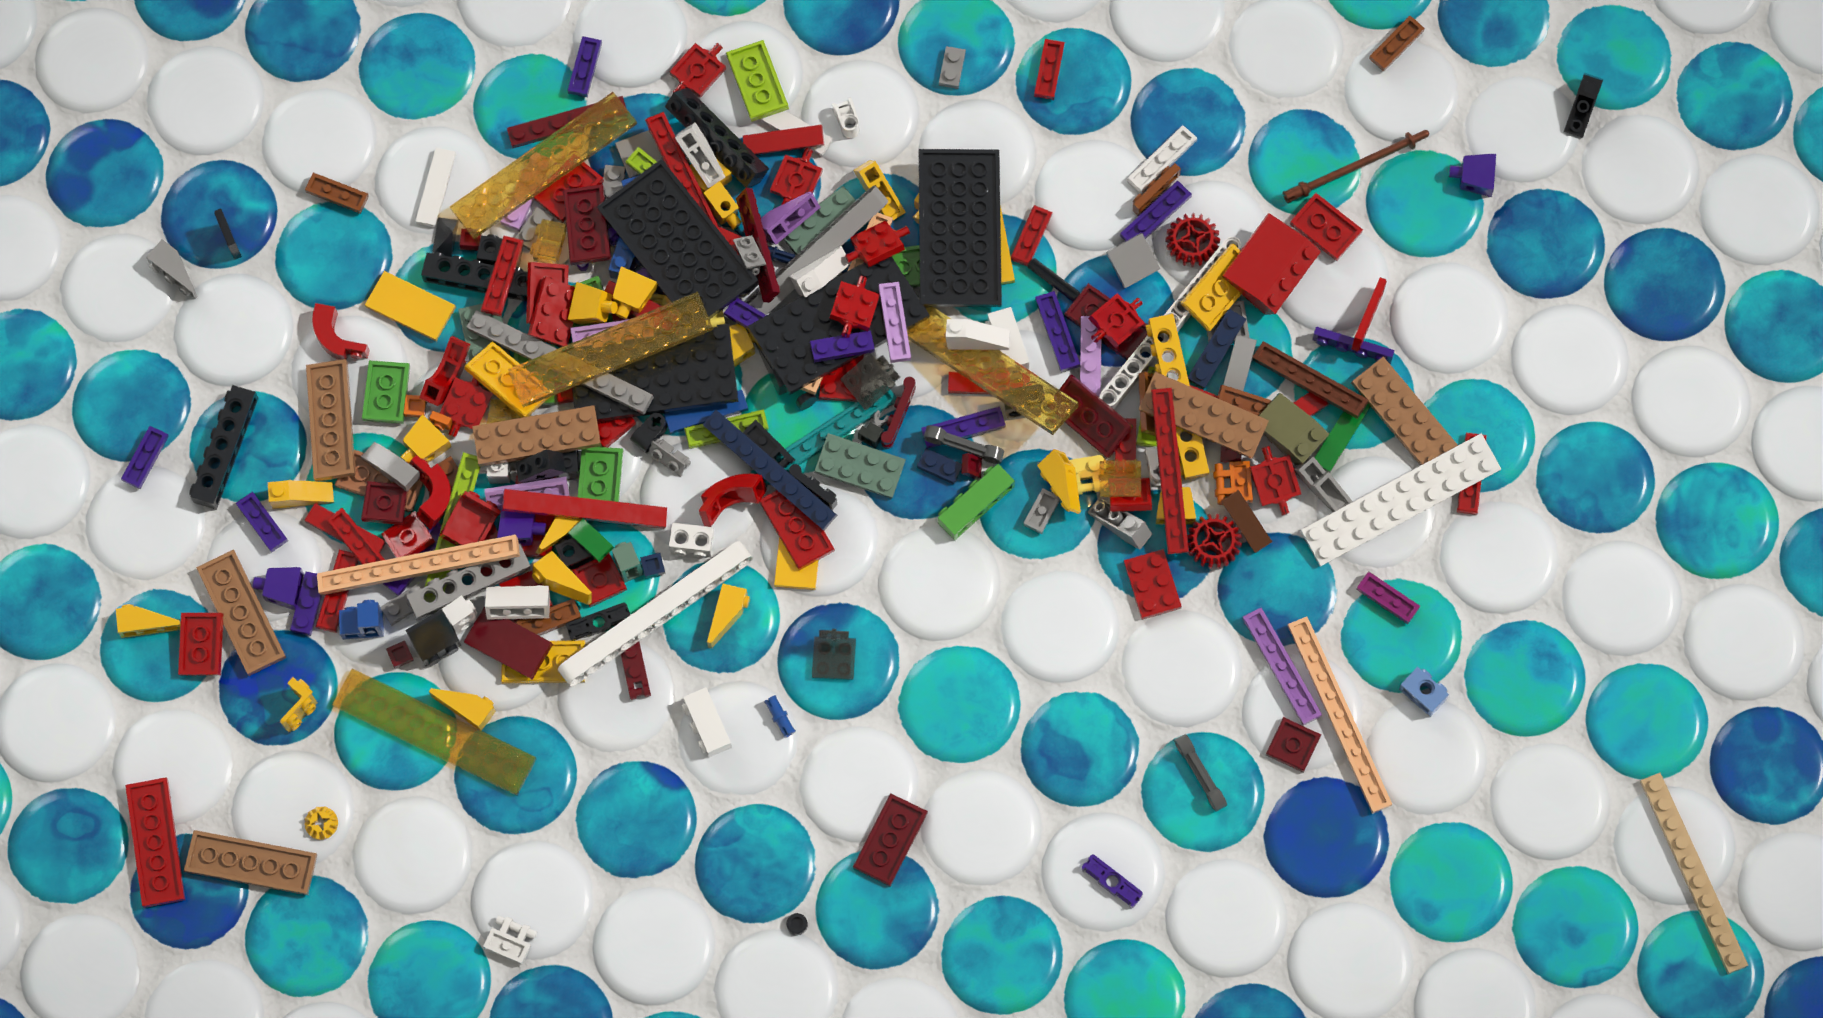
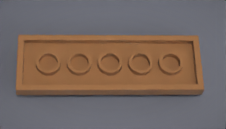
M1384 357L1380 358L1351 382L1361 396L1368 399V404L1420 466L1458 446Z
M346 359L306 365L314 480L323 481L356 476L348 362Z
M1154 373L1139 411L1154 417L1151 390L1172 388L1176 427L1253 459L1269 420L1162 374Z
M594 405L472 426L479 467L523 460L546 449L564 453L601 446Z
M234 549L196 567L217 612L224 614L223 624L248 676L285 659L286 656Z
M194 830L184 871L308 895L317 853Z

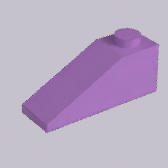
M812 192L801 195L769 211L761 218L767 241L775 245L778 244L821 208Z

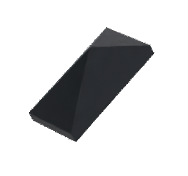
M438 217L432 253L440 252L448 257L453 256L458 220Z

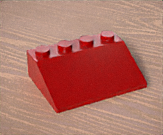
M1268 213L1223 273L1222 277L1264 315L1276 314L1321 251L1306 237Z

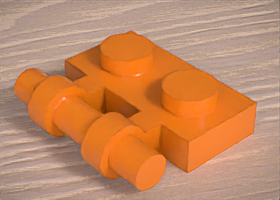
M1250 461L1229 462V470H1223L1222 463L1215 464L1213 478L1216 480V489L1214 491L1218 505H1223L1221 501L1237 490L1240 491L1247 503L1253 502L1251 471L1249 468ZM1225 478H1230L1231 488L1224 487Z

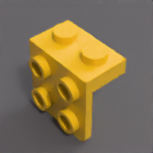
M294 677L287 684L300 700L280 720V723L288 732L298 729L302 723L301 720L306 715H310L316 709V704L318 703L312 695L313 691L302 679L297 681Z

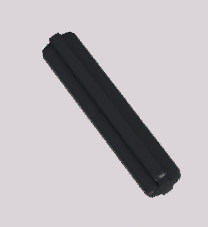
M1036 258L1029 262L1028 268L1071 301H1075L1079 296L1080 292Z

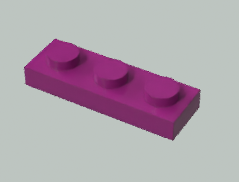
M1369 571L1356 589L1406 624H1409L1420 608V605Z

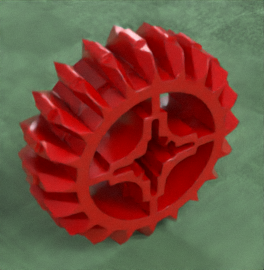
M1194 212L1191 218H1188L1187 214L1183 215V220L1179 217L1176 218V223L1172 222L1170 224L1171 229H1167L1168 236L1165 239V242L1168 243L1166 246L1167 250H1171L1170 256H1176V262L1182 259L1184 266L1187 262H1191V267H1194L1195 262L1202 266V260L1207 263L1210 259L1209 257H1212L1215 253L1214 251L1219 248L1217 245L1220 243V238L1217 237L1219 230H1214L1216 228L1215 223L1209 225L1210 219L1207 218L1204 221L1202 214L1199 215V218H1195ZM1194 227L1199 228L1203 231H1196ZM1186 229V235L1176 240L1177 235ZM1190 234L1194 240L1196 239V246L1194 242L1189 241ZM1209 240L1208 246L1200 251V245ZM1183 249H1189V250L1192 251V253H1191V252H1187V251H1185V250H1183Z
M1208 514L1207 520L1201 516L1199 518L1200 523L1194 521V528L1188 529V532L1191 534L1187 535V540L1189 541L1188 549H1191L1189 555H1196L1194 557L1195 562L1201 559L1202 567L1205 566V563H1209V569H1212L1213 564H1216L1217 569H1220L1221 562L1228 566V560L1233 562L1235 560L1234 555H1239L1240 553L1237 548L1242 546V543L1239 541L1242 536L1241 534H1236L1239 528H1232L1234 525L1233 520L1226 523V516L1222 520L1219 519V514L1215 515V519H1212L1211 514ZM1212 527L1222 529L1223 531L1216 532ZM1204 530L1206 539L1202 541V544L1198 545L1197 537ZM1227 538H1230L1231 546L1226 552H1223L1222 543ZM1213 539L1214 541H1218L1217 544H1215L1214 542L1210 543V540ZM1213 551L1216 555H1209L1205 552Z

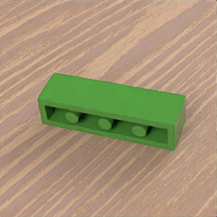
M999 464L994 468L992 466L984 472L983 478L979 481H973L968 487L969 490L964 495L960 493L953 500L954 503L949 508L945 507L939 512L938 524L954 541L1015 487V480Z

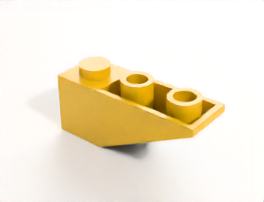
M1053 449L1037 465L1041 470L1040 475L1045 481L1050 483L1052 486L1050 489L1061 499L1062 507L1068 512L1072 511L1079 514L1081 509L1075 467L1064 452Z

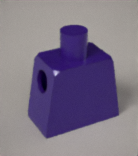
M1496 154L1463 156L1461 166L1450 165L1449 178H1460L1461 190L1492 197L1495 181Z
M501 509L497 538L516 535L518 537V544L530 546L533 542V535L545 536L546 523L535 522V514L502 511Z
M301 567L268 568L266 578L254 577L253 589L263 590L262 596L265 601L295 610L304 572Z

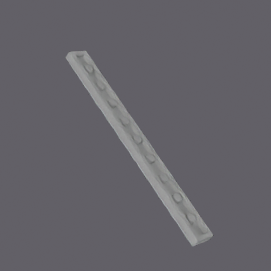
M477 310L467 325L469 331L643 415L654 398L652 394Z

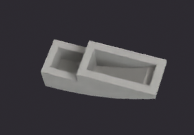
M1237 335L1224 381L1225 386L1244 391L1257 340Z
M376 442L361 456L363 460L391 482L394 481L406 492L420 478L418 470Z
M1310 456L1303 464H1299L1294 468L1295 473L1332 512L1353 502L1333 476L1326 472L1313 456Z

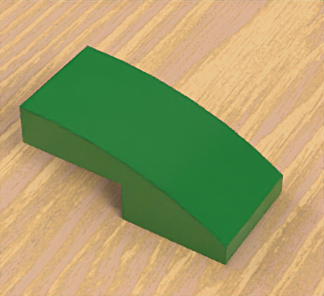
M584 519L568 532L598 562L614 548Z

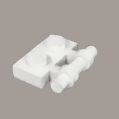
M498 915L495 923L502 927L500 931L494 928L491 929L483 948L523 964L531 947V944L524 940L526 937L535 939L537 931L530 929L528 925L524 924L522 926L515 923L509 917L504 918ZM510 929L519 933V935L515 938L508 935L507 932Z

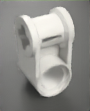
M851 97L847 101L838 104L832 103L833 112L840 125L842 134L849 139L857 137L860 132L859 120ZM849 124L855 125L853 128L850 129L846 127Z
M1157 446L1145 447V459L1150 482L1154 486L1161 487L1160 477L1156 474L1159 472Z

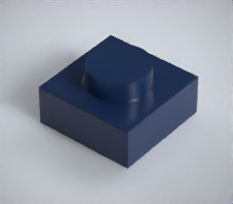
M661 553L640 557L646 579L666 574Z

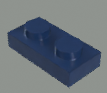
M926 448L917 468L951 484H955L962 470V464Z

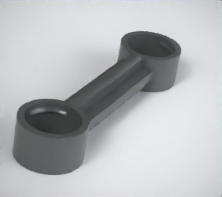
M933 425L926 427L923 437L929 443L936 445L944 444L980 456L984 461L993 464H1001L1004 450L1000 447L982 445L946 433L944 429Z
M1184 734L1175 739L1174 742L1178 751L1186 759L1212 808L1217 812L1226 807L1225 797L1214 784L1196 754L1189 737Z

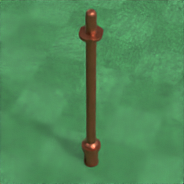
M1423 130L1414 135L1407 132L1405 133L1406 139L1309 183L1299 182L1298 186L1283 191V197L1287 203L1302 196L1307 197L1311 190L1407 146L1415 149V143L1427 138L1430 135L1429 131Z

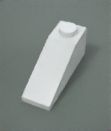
M693 123L676 135L675 139L708 188L725 178L707 139L696 123Z
M842 246L789 276L799 295L809 296L825 286L851 264L846 260V253Z
M947 319L948 349L1009 350L1010 330L968 319Z

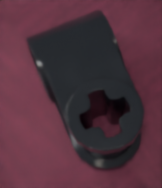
M660 413L651 414L635 430L630 440L645 453H648L652 441L655 442L658 438L660 439L667 431L668 426L664 416ZM654 423H661V426H654Z

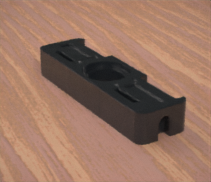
M621 603L568 622L566 627L570 639L575 641L574 639L577 640L591 635L590 633L596 635L610 630L612 625L616 626L629 617L630 612L627 604ZM601 617L605 620L604 625L599 628L595 627L593 621Z

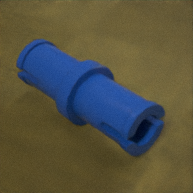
M776 695L765 700L764 703L773 716L772 720L774 723H777L783 737L787 738L794 734L796 730L793 728L787 717V711L783 710Z

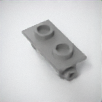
M753 236L733 239L746 268H749L754 275L759 274L760 266L766 265V262Z
M658 438L655 442L652 441L648 454L681 477L684 468H688L691 464L689 457L678 450L672 454L671 452L674 450V447L664 439L660 440Z

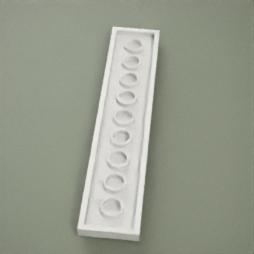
M1481 433L1300 531L1321 567L1500 471L1501 467Z

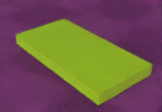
M764 40L726 52L751 122L789 110Z

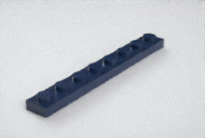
M715 410L704 422V427L758 474L762 475L767 482L825 531L838 516L720 412Z

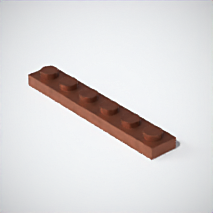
M1264 341L1252 357L1256 363L1356 419L1359 418L1368 404V399Z

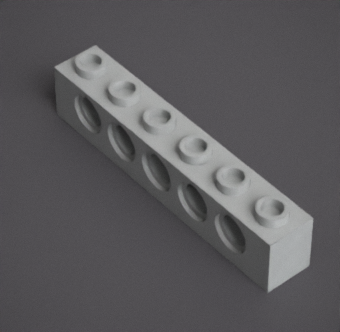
M519 544L520 557L508 559L511 562V566L508 568L501 567L500 561L469 566L461 571L455 569L447 573V577L439 580V578H435L429 581L428 586L422 589L418 586L408 591L409 594L406 595V599L416 620L418 621L436 613L461 595L466 599L486 590V587L495 586L530 570V564L521 545ZM488 567L492 570V574L485 577L481 574V569ZM470 576L473 578V583L465 585L462 583V578ZM450 584L455 590L451 594H446L443 591V587ZM427 593H432L436 599L428 603L424 600V596Z

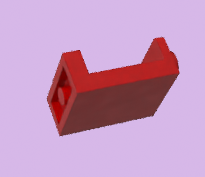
M464 491L459 497L439 537L455 546L484 541L501 510L497 509L498 506L495 503L479 499L480 496L477 493Z

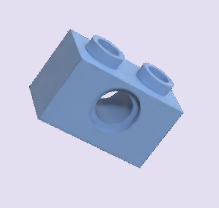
M1417 667L1400 685L1399 690L1431 717L1447 700L1449 696L1448 690L1441 683L1433 681L1428 671ZM1423 686L1428 687L1431 693L1423 694L1420 688Z

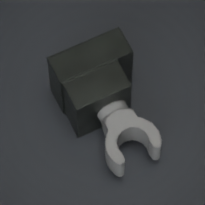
M879 410L874 415V422H870L867 428L862 426L858 432V439L875 449L884 431L881 427L886 425L889 419L887 415L884 420H879Z

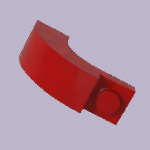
M315 303L312 323L322 348L337 360H347L348 355L354 359L368 358L370 350L367 344L346 341L335 334V323L338 315L336 308Z
M454 336L450 337L436 372L425 380L420 399L436 406L441 405L445 401L455 377L460 378L467 362L465 359L471 345L470 343Z
M416 455L409 464L419 471V480L426 486L429 492V499L419 507L416 517L429 529H432L441 520L448 506L450 484L447 475L438 464L431 468L426 460Z
M738 474L722 479L710 486L701 495L703 505L699 509V515L704 526L712 527L721 512L730 505L740 502L758 504L767 491L762 475Z

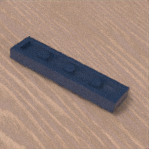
M1231 309L1227 311L1190 372L1188 380L1205 389L1245 323L1246 318Z

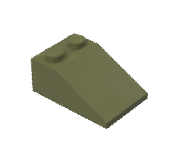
M1278 393L1258 415L1269 420L1263 434L1285 456L1290 455L1294 465L1303 464L1329 435L1315 419L1281 393Z

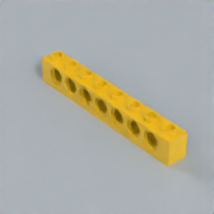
M1174 314L1149 318L1146 331L1148 337H1152L1153 344L1150 345L1152 357L1156 356L1158 363L1155 364V371L1166 377L1169 373H1175L1178 377V382L1190 386ZM1165 333L1168 335L1169 340L1162 343L1158 340L1157 336ZM1170 353L1173 356V361L1165 362L1162 359V355ZM1176 427L1181 476L1183 475L1184 480L1209 475L1202 437ZM1183 432L1189 433L1191 440L1189 442L1182 441L1180 434ZM1187 452L1194 453L1196 460L1188 462L1185 459V454Z

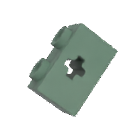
M622 542L617 544L612 549V553L624 583L642 576L641 564L632 543Z

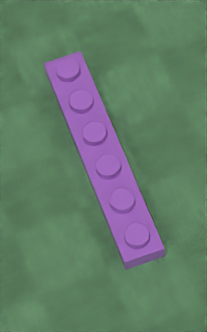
M1259 608L1243 616L1246 626L1302 725L1304 726L1320 718L1322 713L1263 609Z

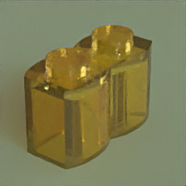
M542 219L541 224H537L535 236L538 237L536 243H532L530 250L534 261L551 264L559 263L567 232L566 224Z

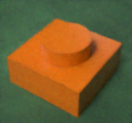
M406 395L404 416L418 418L422 415L425 416L427 401L420 399L418 395Z
M432 411L429 417L431 423L440 431H444V429L450 431L453 425L452 418Z

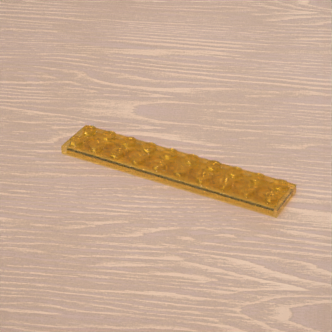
M611 92L450 206V209L471 237L475 239L637 125V121L614 92Z
M696 292L512 367L508 371L524 408L712 331L713 327L700 295Z
M925 307L930 315L929 318L907 330L908 340L1051 435H1054L1078 408L1077 401L999 350L948 349L946 324L947 319L951 318L934 307Z
M353 668L332 704L334 707L515 795H518L536 761V757Z

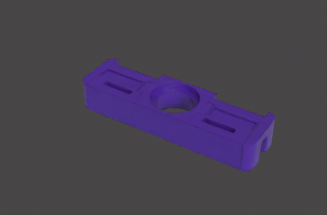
M1094 854L1090 855L1088 861L1083 864L1082 871L1086 870L1085 872L1096 879L1099 885L1115 896L1117 894L1121 900L1130 905V908H1134L1142 898L1143 892ZM1115 876L1118 879V884L1115 887L1108 886L1106 883L1108 877Z

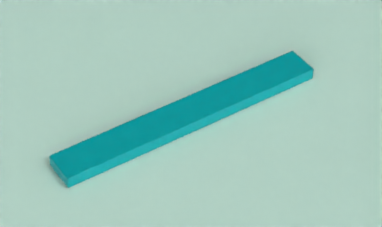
M887 383L787 447L785 450L795 461L792 464L789 463L784 469L789 472L791 465H801L821 452L828 433L842 438L873 418L878 410L881 413L895 404L897 397ZM779 454L775 460L779 463L784 456ZM754 469L750 471L751 474H758ZM763 478L765 486L767 487L768 485H770V483Z

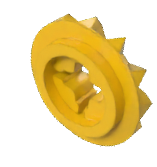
M326 806L315 807V809L308 812L305 818V829L315 839L323 840L331 837L338 827L337 815ZM319 815L323 820H328L324 823L323 831L319 825H314L318 822Z

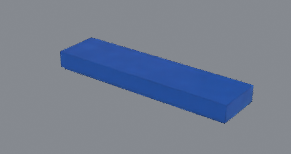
M738 391L739 402L665 413L664 416L670 434L683 431L687 427L704 424L715 410L724 417L747 411L748 406L743 391Z

